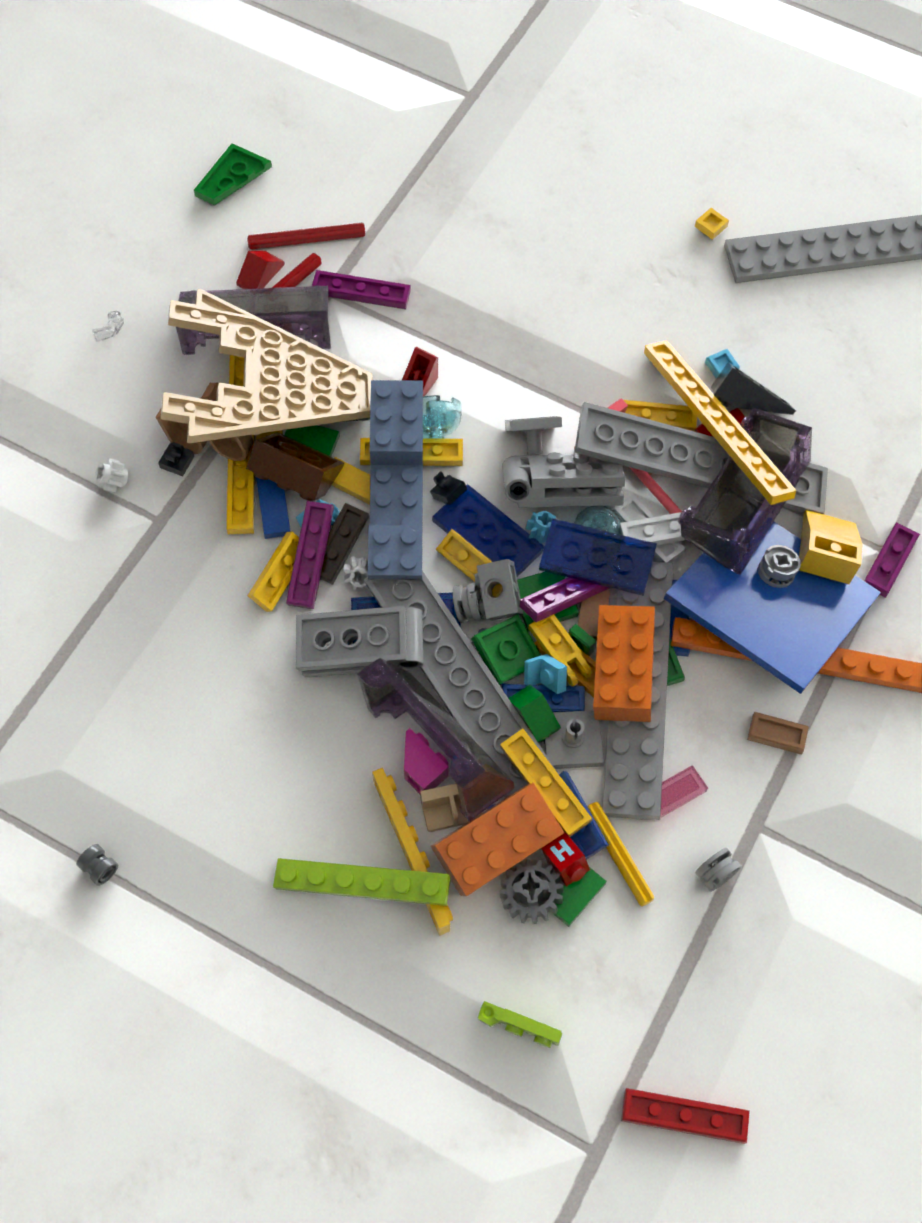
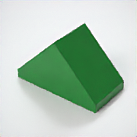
M528 685L508 698L538 743L561 729L544 695L532 685Z

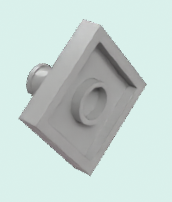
M560 416L505 420V430H523V432H526L527 455L543 454L541 431L545 428L562 427V417Z
M594 711L553 712L561 729L544 739L545 754L555 769L602 767L604 761L599 720H595Z

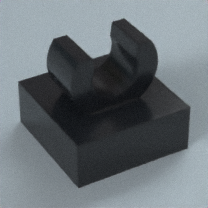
M173 442L168 445L158 464L161 469L183 477L195 456L193 451Z
M440 471L433 478L436 486L430 490L433 499L451 505L467 490L464 481L451 475L445 477L443 472Z

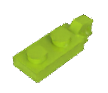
M486 1001L483 1002L478 1015V1020L490 1027L496 1024H505L507 1032L520 1037L525 1032L535 1036L533 1042L547 1048H551L552 1044L559 1046L562 1037L561 1030Z

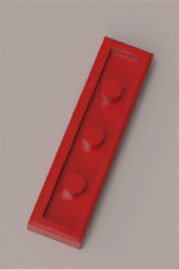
M626 1088L621 1121L746 1144L750 1110Z

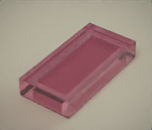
M693 765L662 782L660 818L707 792V785Z

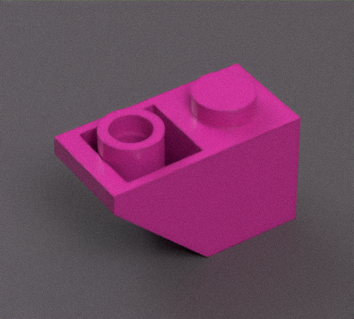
M409 728L406 731L404 779L420 794V791L436 788L449 776V763L440 752L435 753L429 747L428 740L421 733L418 732L416 734Z

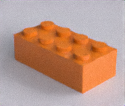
M599 605L593 703L595 720L651 722L655 607Z
M530 783L430 847L446 873L451 876L450 879L460 896H468L562 835L564 831L535 784Z

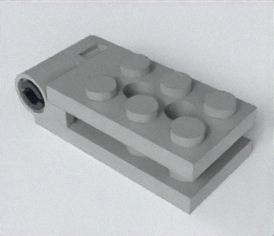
M557 452L549 453L548 455L510 456L502 464L506 497L510 501L518 503V507L619 506L624 504L622 487H625V475L620 464L579 453L562 455Z
M396 606L296 615V669L302 671L304 677L399 670V668L415 669L423 666V619L421 609Z

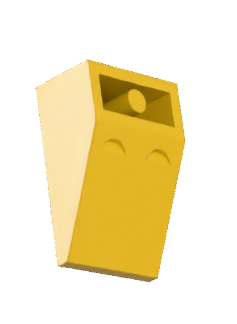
M805 510L799 552L801 561L799 570L850 584L862 562L863 544L856 523Z

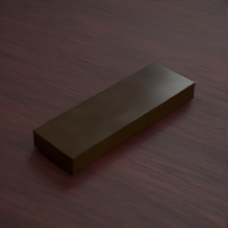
M344 504L329 532L320 579L332 585L334 584L370 517L369 513L350 504Z

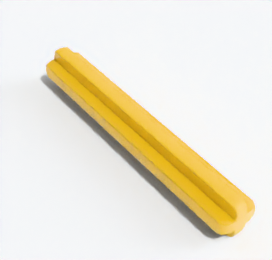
M598 802L589 804L587 807L609 844L606 849L639 905L645 906L651 903L654 899L652 891Z

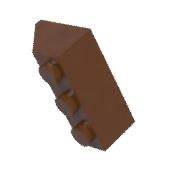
M276 432L255 440L246 469L254 472V475L260 479H269L276 482L277 486L281 489L293 490L299 493L301 498L315 501L326 495L342 470L344 462Z

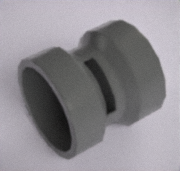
M99 844L92 845L86 849L76 863L83 872L90 874V879L97 886L107 882L116 873L119 866L113 858L105 856V851Z

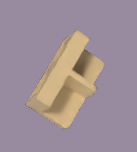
M477 779L420 791L421 805L428 832L464 825L482 813Z

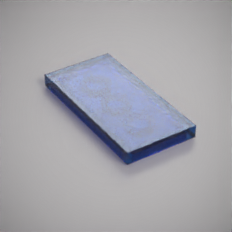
M467 484V490L451 505L445 504L432 516V521L447 534L451 529L455 530L492 562L505 559L513 561L516 576L518 577L544 552L545 546L540 544L535 538L530 539L528 532Z
M552 519L539 570L644 596L657 543Z

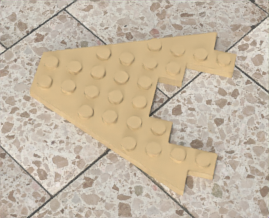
M197 289L195 304L170 301L168 325L218 334L219 353L244 357L243 387L219 383L216 401L163 393L161 419L188 424L187 443L245 435H260L265 432L370 417L372 373L202 289Z

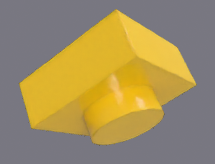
M710 208L696 220L695 227L713 240L728 227L729 220L713 208Z

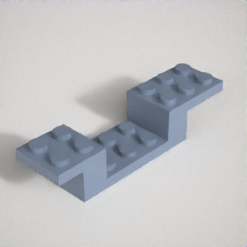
M371 380L368 579H422L423 381Z

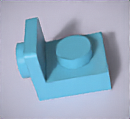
M548 654L525 661V685L533 686L541 683L557 694L566 691V665Z

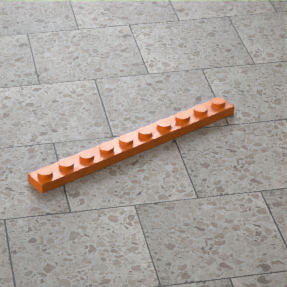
M675 617L671 635V646L752 661L698 622ZM837 648L818 672V674L922 693V663Z

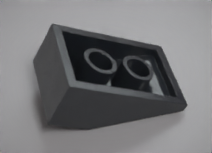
M729 362L711 386L714 395L725 407L731 404L735 408L790 415L796 412L787 401Z

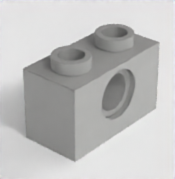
M505 559L477 565L478 573H475V582L477 588L481 589L482 599L479 601L482 615H486V619L491 621L513 617L517 614L523 615V610L519 607L521 598L514 562ZM501 584L503 592L499 597L494 598L492 594L493 587Z

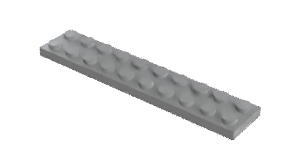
M922 215L726 239L724 247L735 283L922 259Z
M584 402L581 406L575 453L770 504L714 437ZM762 450L796 489L794 499L773 505L801 513L809 510L824 514L828 468Z
M620 561L619 576L621 578L618 581L617 606L655 607L651 722L609 720L603 811L607 817L660 820L671 604L663 598L672 587L673 563Z
M423 571L422 579H368L365 581L366 586L381 608L405 606L422 610L423 666L420 668L472 748L480 757L505 798L528 784L500 748L501 743L522 728L553 766Z

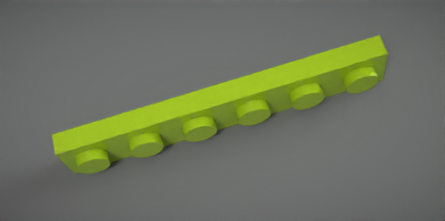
M278 858L273 888L447 906L451 876L443 873Z

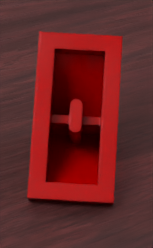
M248 251L236 284L257 296L285 265V262L267 251Z
M415 347L402 380L423 381L424 398L438 379V357L419 347Z

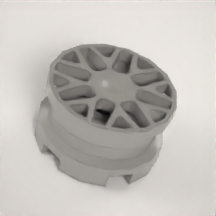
M771 546L766 550L758 566V574L766 584L772 587H787L793 582L795 575L800 569V558L796 552L786 546Z
M476 582L469 583L467 587L462 585L453 587V602L460 623L468 622L471 618L474 620L483 619L479 605L482 597Z
M724 848L714 854L695 872L700 879L706 881L705 886L711 892L726 883L742 868L737 860L734 861L731 858L732 853L728 848Z

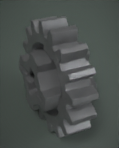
M530 859L526 860V866L523 867L520 863H517L515 872L509 869L506 870L508 879H501V887L504 889L499 891L500 898L505 899L502 902L504 910L511 908L510 916L512 918L519 914L521 923H525L527 918H532L533 924H537V917L540 916L545 921H548L547 913L549 911L554 914L558 912L555 903H563V896L560 894L564 892L563 884H559L561 881L560 874L552 875V865L544 869L542 860H539L536 865H532ZM530 883H532L533 889H535V894H533V900H531V896L529 894ZM518 903H523L526 907H523Z

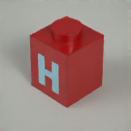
M566 832L541 848L547 863L553 866L556 874H560V879L566 887L572 882L582 879L590 870L585 855Z

